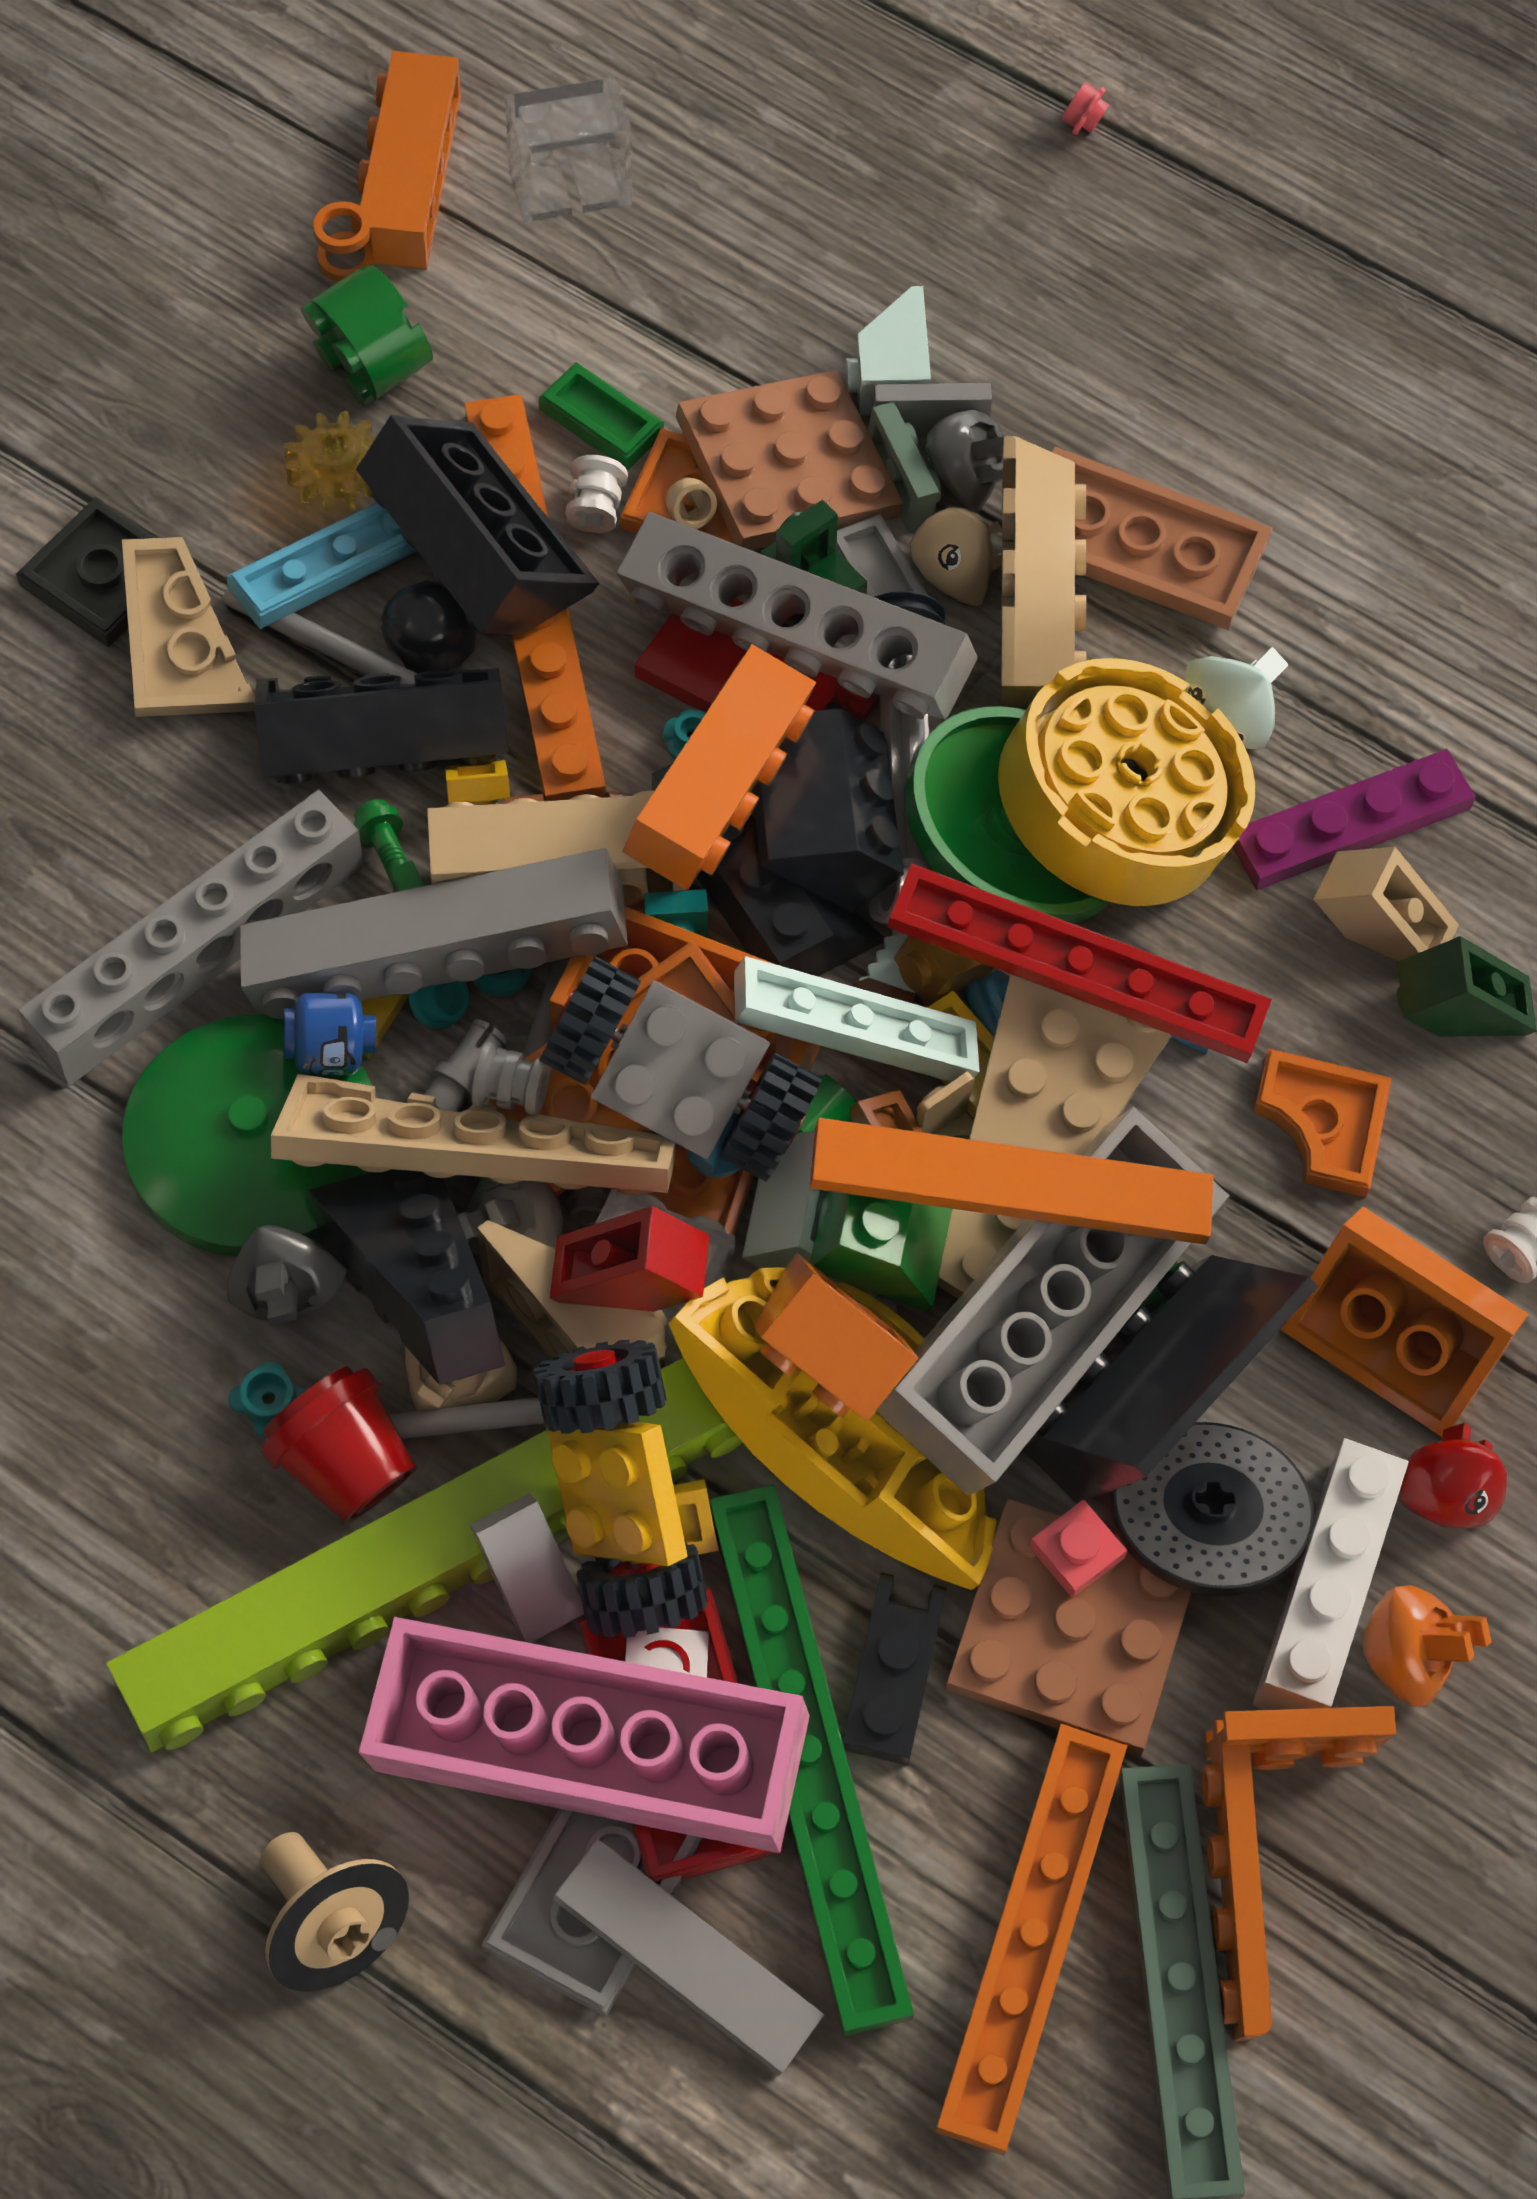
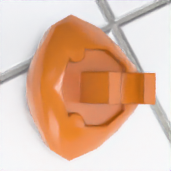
M1412 1585L1395 1587L1387 1591L1375 1606L1363 1633V1654L1371 1671L1393 1695L1411 1706L1425 1708L1431 1704L1449 1677L1453 1661L1470 1662L1475 1657L1472 1646L1487 1647L1492 1640L1486 1617L1454 1615L1449 1607L1432 1593Z

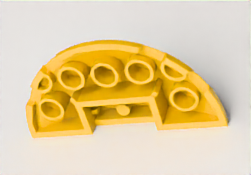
M760 1268L750 1274L748 1278L726 1283L724 1278H721L704 1288L702 1298L691 1299L679 1309L668 1322V1325L684 1360L699 1386L725 1423L752 1454L782 1483L819 1513L853 1536L890 1557L933 1577L969 1590L979 1586L989 1564L993 1550L992 1543L997 1527V1519L987 1516L985 1488L967 1496L876 1411L868 1421H865L851 1409L842 1418L812 1393L818 1385L814 1379L799 1367L792 1376H789L759 1351L766 1341L760 1337L754 1324L786 1268ZM837 1283L898 1332L913 1351L924 1340L909 1323L877 1299L848 1283Z

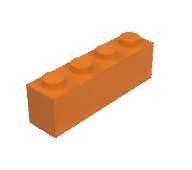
M751 644L635 820L622 852L687 891L701 870L712 875L731 843L722 838L729 825L741 830L759 800V797L751 793L752 789L758 781L767 786L770 785L787 756V753L780 750L779 747L786 737L796 743L814 714L815 710L805 704L816 682Z

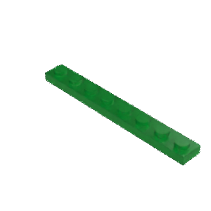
M775 1484L709 1499L714 1530L754 1687L803 1696L810 1715L788 1821L843 2037L910 2021L914 2016L910 1996Z

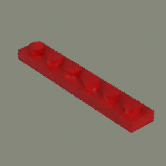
M912 863L887 928L1245 1063H1248L1253 1053L1272 998Z

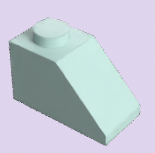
M911 286L858 333L856 357L846 358L845 379L847 392L857 393L860 416H871L875 385L931 384L923 286Z

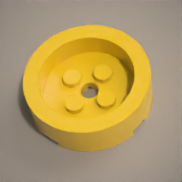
M1102 658L1079 662L1059 671L1054 679L1036 694L1006 740L999 761L998 782L1002 804L1008 820L1021 842L1035 859L1052 874L1073 888L1098 899L1122 905L1152 906L1175 901L1196 890L1206 881L1246 829L1255 801V780L1248 753L1238 733L1218 708L1211 713L1199 701L1185 692L1190 685L1189 683L1165 670L1133 660ZM1124 759L1134 760L1139 768L1147 772L1148 777L1141 782V776L1134 773L1126 763H1121V761Z

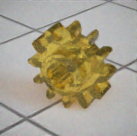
M348 411L340 413L337 423H328V419L321 412L317 413V428L310 430L307 426L297 424L295 426L297 442L284 444L285 472L288 486H299L300 499L303 503L310 502L317 495L321 496L323 509L326 512L333 508L336 499H344L345 505L350 510L356 509L357 493L362 492L365 496L372 498L371 489L356 471V468L377 436H373L371 421L368 419L361 421L356 427L350 426Z

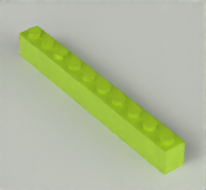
M684 1358L661 1369L667 1401H665L666 1405L663 1408L656 1409V1413L651 1416H639V1421H637L639 1423L661 1425L672 1482H675L686 1473L688 1464L707 1454H710L712 1458L721 1457L742 1444V1441L725 1423L702 1391ZM543 1431L108 1661L106 1665L151 1753L164 1746L166 1750H174L187 1745L202 1734L204 1730L202 1726L225 1713H228L229 1716H238L252 1710L266 1698V1691L288 1679L292 1683H299L315 1676L327 1666V1658L350 1646L354 1650H360L373 1645L389 1632L388 1626L393 1623L394 1617L404 1618L413 1613L414 1617L428 1615L442 1607L449 1600V1593L471 1581L476 1585H480L493 1580L494 1578L469 1525L526 1494L531 1493L538 1501L556 1544L561 1543L567 1538L568 1532L557 1474L552 1463V1450L548 1431Z

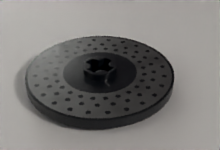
M1195 1422L1147 1477L1113 1490L1111 1499L1112 1515L1117 1532L1130 1554L1145 1569L1178 1588L1213 1596L1247 1594L1266 1588L1281 1580L1291 1572L1304 1555L1314 1523V1505L1309 1487L1302 1473L1291 1459L1266 1439L1242 1428L1221 1423ZM1203 1501H1214L1217 1510L1222 1511V1514H1211L1208 1505L1203 1504Z

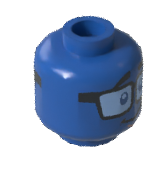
M305 993L297 998L294 1009H284V1059H294L297 1071L303 1075H353L361 1067L363 1054H375V1015H363L361 1001L354 994Z

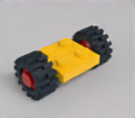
M618 1340L613 1345H608V1342L596 1343V1346L586 1349L582 1346L573 1349L571 1354L560 1353L552 1356L553 1360H544L539 1364V1368L534 1369L533 1374L544 1425L548 1431L552 1450V1463L557 1474L566 1516V1529L571 1540L573 1554L595 1556V1561H586L581 1565L582 1569L576 1572L587 1628L595 1635L603 1633L604 1637L611 1638L623 1632V1637L626 1638L635 1637L638 1631L644 1630L647 1631V1635L659 1632L658 1627L665 1625L669 1628H674L681 1625L680 1619L692 1620L698 1616L697 1611L705 1610L707 1607L706 1602H708L698 1550L694 1544L688 1545L687 1541H684L661 1425L637 1422L639 1421V1416L653 1415L656 1413V1409L663 1408L666 1405L665 1401H667L655 1345L653 1343L646 1344V1341L637 1340L633 1343H630L629 1340Z

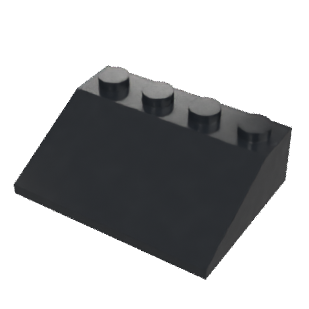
M1210 1255L1192 1266H1189L1184 1260L1181 1261L1156 1286L1163 1294L1161 1298L1149 1310L1143 1305L1138 1307L1116 1334L1121 1341L1107 1356L1102 1352L1077 1382L1079 1386L1064 1402L1062 1401L1023 1450L1076 1504L1083 1499L1085 1501L1147 1477L1318 1288V1285L1309 1276Z

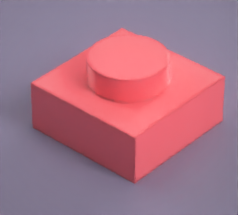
M1084 1499L1031 1538L1029 1548L1072 1599L1124 1560L1127 1549Z

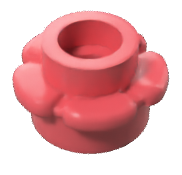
M1086 81L1081 86L1061 117L1063 122L1074 128L1072 134L1077 135L1081 128L1090 133L1095 129L1109 107V104L1101 99L1106 91L1105 87L1102 86L1100 90H1097Z

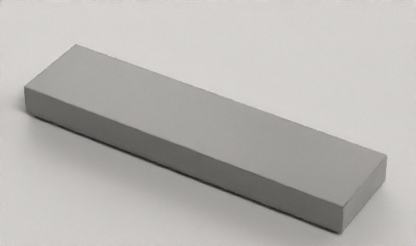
M598 1838L552 1898L778 2076L784 2072L824 2016L821 2011Z

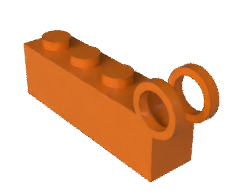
M392 50L388 73H379L377 79L376 105L380 107L379 116H370L368 122L367 148L371 150L370 160L361 159L359 165L358 192L362 194L361 203L357 204L347 201L330 203L317 212L313 221L314 236L319 244L317 250L318 266L323 275L328 279L338 282L366 264L367 267L381 264L427 270L461 99L459 60L457 57ZM343 215L351 217L353 232L340 231L328 236L323 231L324 225L331 218ZM360 249L365 254L363 261L351 269H339L327 261V256L330 252L348 254Z

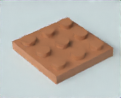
M838 370L678 403L675 418L707 486L716 496L717 507L736 545L749 550L771 545L776 541V530L780 528L781 524L790 515L798 511L804 512L822 499L838 514L837 530L881 514L884 521L899 518L903 501L849 392H847V388Z
M1007 1498L992 1543L993 1550L989 1564L978 1586L945 1691L1058 1729L1061 1724L1127 1745V1752L1142 1756L1191 1591L1178 1588L1156 1577L1145 1569L1127 1550L1124 1560L1072 1599L1029 1548L1031 1538L1058 1519L1060 1515ZM1113 1533V1534L1115 1535V1537H1116V1538L1121 1542V1544L1125 1547V1545L1123 1544V1542H1122L1120 1536H1119L1118 1534Z

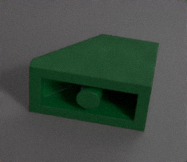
M1459 936L1397 962L1400 987L1397 990V1001L1404 1018L1438 1037L1526 1036L1537 1032L1529 976L1467 939Z

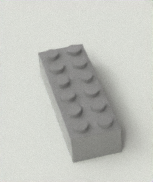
M1134 1106L1104 1126L1080 1154L1082 1156L1205 1173ZM1214 1181L1212 1217L1229 1197ZM1025 1219L914 1352L919 1359L876 1412L967 1496L995 1483L1191 1243Z

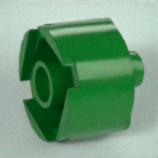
M367 264L360 269H356L300 308L310 328L319 336V338L313 341L318 355L330 370L333 371L341 366L349 376L345 378V382L354 398L363 407L392 390L433 360L430 344L420 324L418 323L411 327L403 311L408 305L401 294L377 267L373 265L367 267Z

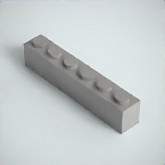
M607 848L243 924L240 925L241 988L258 1014H264L274 1019H284V1009H294L297 998L305 993H350L356 995L360 1001L392 994H410L431 984L435 986L455 981H473L483 975L517 968H535L546 962L580 955H597L605 950L628 946L623 883Z

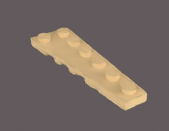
M301 1074L297 1075L271 1134V1159L292 1160L301 1166L313 1167L329 1163L358 1166L360 1169L368 1172H384L390 1169L421 1171L435 1178H447L455 1175L488 1177L492 1181L503 1184L517 1183L525 1180L554 1183L565 1189H581L587 1186L621 1189L623 1192L632 1195H646L652 1192L668 1193L675 1163L676 1149L675 1142L659 1134L594 1123H578L564 1118L541 1114L528 1116L522 1119L521 1122L508 1121L493 1106L483 1105L480 1107L472 1104L468 1110L455 1112L436 1108V1097L411 1093L407 1098V1103L375 1098V1086Z

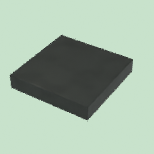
M95 497L16 573L18 584L86 633L109 647L128 629L122 540L156 537Z

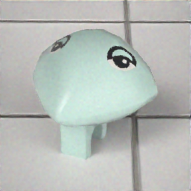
M1273 647L1266 651L1258 661L1254 660L1250 664L1214 656L1191 660L1188 662L1184 679L1190 685L1185 692L1199 701L1211 713L1218 708L1238 733L1245 749L1266 747L1275 727V703L1271 682L1288 664Z

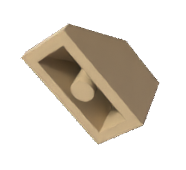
M1396 847L1338 851L1313 899L1345 938L1396 961L1453 939L1459 926Z

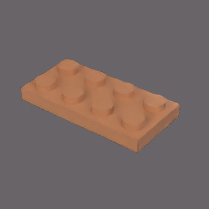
M1054 447L1053 453L1075 462V484H1086V520H1075V539H1086V575L1083 576L1229 630L1268 545L1273 527Z

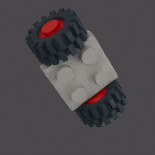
M594 956L577 989L572 990L555 1022L557 1027L539 1061L586 1085L610 1039L613 1040L610 1047L615 1049V1052L591 1095L592 1099L707 1160L732 1113H735L739 1116L719 1157L767 1182L778 1166L782 1155L785 1154L795 1138L811 1105L810 1103L816 1095L822 1077L774 1053L760 1075L753 1091H748L746 1087L770 1042L654 979L629 1026L622 1023L620 1029L617 1028L641 980Z

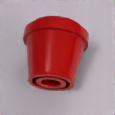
M349 1366L336 1370L314 1384L276 1415L263 1431L268 1440L260 1450L273 1469L282 1467L337 1515L344 1524L352 1522L380 1503L403 1484L417 1469L377 1393L381 1384L368 1368L353 1372Z

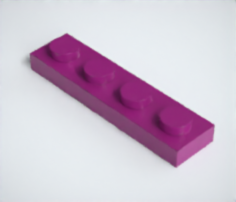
M1448 749L1250 822L1232 848L1255 889L1259 890L1333 861L1338 851L1367 849L1470 810L1476 796Z

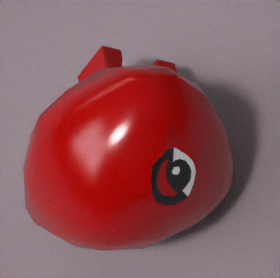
M1464 1422L1443 1429L1442 1442L1423 1446L1410 1455L1407 1459L1409 1463L1398 1494V1500L1411 1512L1441 1527L1474 1528L1492 1521L1503 1506L1507 1490L1506 1468L1499 1456L1492 1451L1493 1445L1486 1439L1479 1442L1470 1440L1471 1427Z

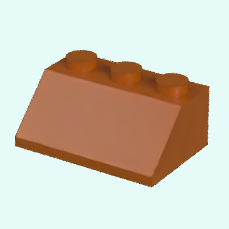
M1362 1207L1343 1224L1310 1277L1318 1285V1288L1280 1330L1442 1437L1443 1429L1454 1426L1529 1314L1367 1208Z

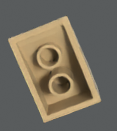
M489 1220L477 1227L483 1280L550 1360H553L552 1356L560 1353L571 1354L573 1349L582 1346L589 1349L595 1347L596 1343L608 1342V1345H613L618 1340H629L630 1343L643 1340L646 1341V1344L653 1343L655 1345L660 1369L665 1367L667 1344L665 1342L664 1326L667 1325V1319L662 1310L652 1312L558 1303L549 1298L555 1256L554 1248Z

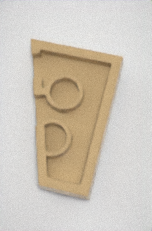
M183 537L123 539L122 554L135 717L255 711L253 691L243 677L236 661L234 649L228 636L224 635L211 606L210 596Z

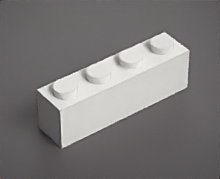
M1344 1438L1329 1467L1314 1513V1523L1304 1555L1298 1563L1252 1706L1263 1710L1332 1707L1409 1461Z

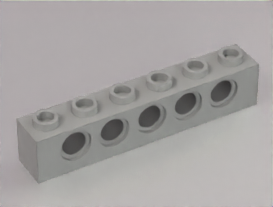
M650 511L617 571V575L630 593L629 600L647 613L660 615L664 610L680 616L682 623L700 634L711 636L715 630L732 637V641L745 651L753 644L765 652L768 651L784 657L786 664L804 675L816 677L818 672H822L837 678V682L844 689L857 696L869 698L873 692L888 698L896 709L917 719H923L928 714L944 721L947 720L978 659L968 634ZM699 573L698 578L690 585L679 586L685 577ZM746 593L752 594L744 604L730 607L733 600L738 596ZM804 614V617L798 624L792 627H782L785 620L790 616ZM848 634L858 635L851 645L844 648H834L837 641ZM912 655L910 661L905 666L898 669L887 668L889 663L897 656Z
M318 789L19 1008L18 1012L30 1045L68 1086L72 1085L240 960V925L304 912L362 869L364 864L359 830Z

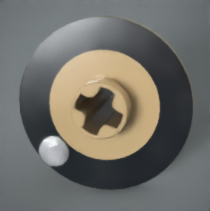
M296 1832L281 1834L265 1847L260 1858L261 1866L288 1901L279 1912L270 1929L265 1950L267 1966L279 1983L296 1991H318L336 1986L365 1970L393 1944L407 1914L409 1892L404 1878L392 1865L375 1859H361L349 1861L327 1870L304 1838Z

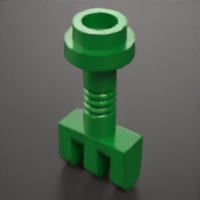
M381 799L371 800L362 804L354 813L355 821L353 825L359 830L360 844L374 846L392 884L393 893L423 887L424 883L413 860L407 861L396 837L403 825L397 809Z

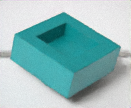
M707 889L644 893V914L708 938L709 911Z

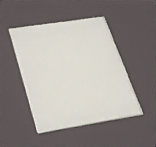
M658 1627L659 1632L647 1635V1631L644 1630L638 1631L635 1637H627L625 1662L707 1677L709 1632ZM657 1640H669L677 1643L686 1651L689 1657L690 1672L683 1670V1661L676 1651L667 1647H658L649 1651L644 1647Z

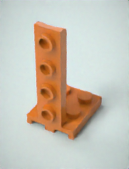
M1394 1706L1225 1711L1223 1713V1720H1216L1212 1724V1730L1204 1732L1206 1760H1211L1212 1764L1203 1765L1202 1795L1205 1807H1215L1217 1835L1208 1836L1207 1862L1211 1879L1221 1880L1223 1906L1213 1909V1939L1216 1951H1226L1228 1980L1219 1981L1223 2022L1224 2024H1232L1233 2041L1252 2040L1266 2034L1272 2025L1251 1759L1253 1769L1256 1770L1292 1768L1295 1766L1294 1759L1321 1756L1322 1767L1327 1768L1364 1764L1363 1757L1376 1755L1377 1748L1396 1735Z

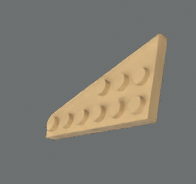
M1010 974L969 1139L1080 1155L1104 1126L1121 1115L1172 1035ZM952 1209L937 1286L959 1299L1025 1219Z

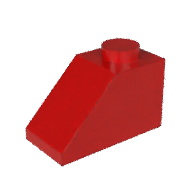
M652 1205L557 1236L549 1298L558 1303L652 1312L686 1303L691 1299L702 1298L706 1277L709 1234Z

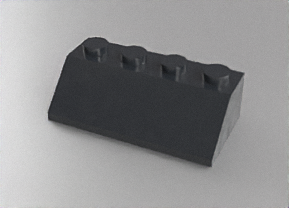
M390 415L356 468V471L371 489L372 498L388 511L401 528L404 540L410 546L417 549L433 570L432 574L436 582L449 591L464 611L466 621L481 634L523 635L590 595L600 584L474 423Z

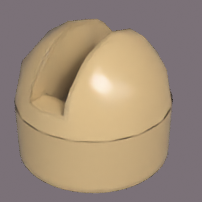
M685 477L668 488L665 504L673 520L698 529L705 526L713 518L717 508V499L714 492L702 481ZM687 495L695 508L687 513L682 502V498Z

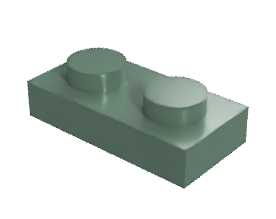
M891 402L872 408L868 433L903 501L900 516L908 532L911 533L917 531L919 526L934 514L936 503L941 499V485L937 473L931 467L927 468L919 452L915 429L909 422L904 423L895 403Z

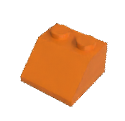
M798 1252L788 1263L754 1324L760 1337L766 1341L759 1351L789 1376H792L799 1367L814 1379L818 1385L812 1393L842 1418L851 1409L865 1421H868L919 1359L898 1332Z

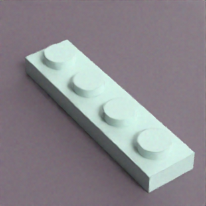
M747 956L743 958L734 971L735 1022L950 1082L966 1072H969L973 1078L979 1073L976 1021Z

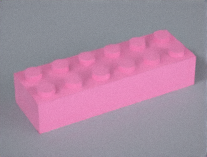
M394 1617L358 1753L376 1772L780 1853L810 1715L803 1696Z

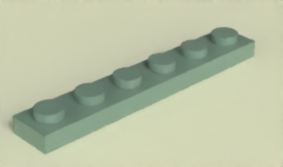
M1191 1764L1122 1768L1119 1774L1168 2199H1241L1245 2195Z

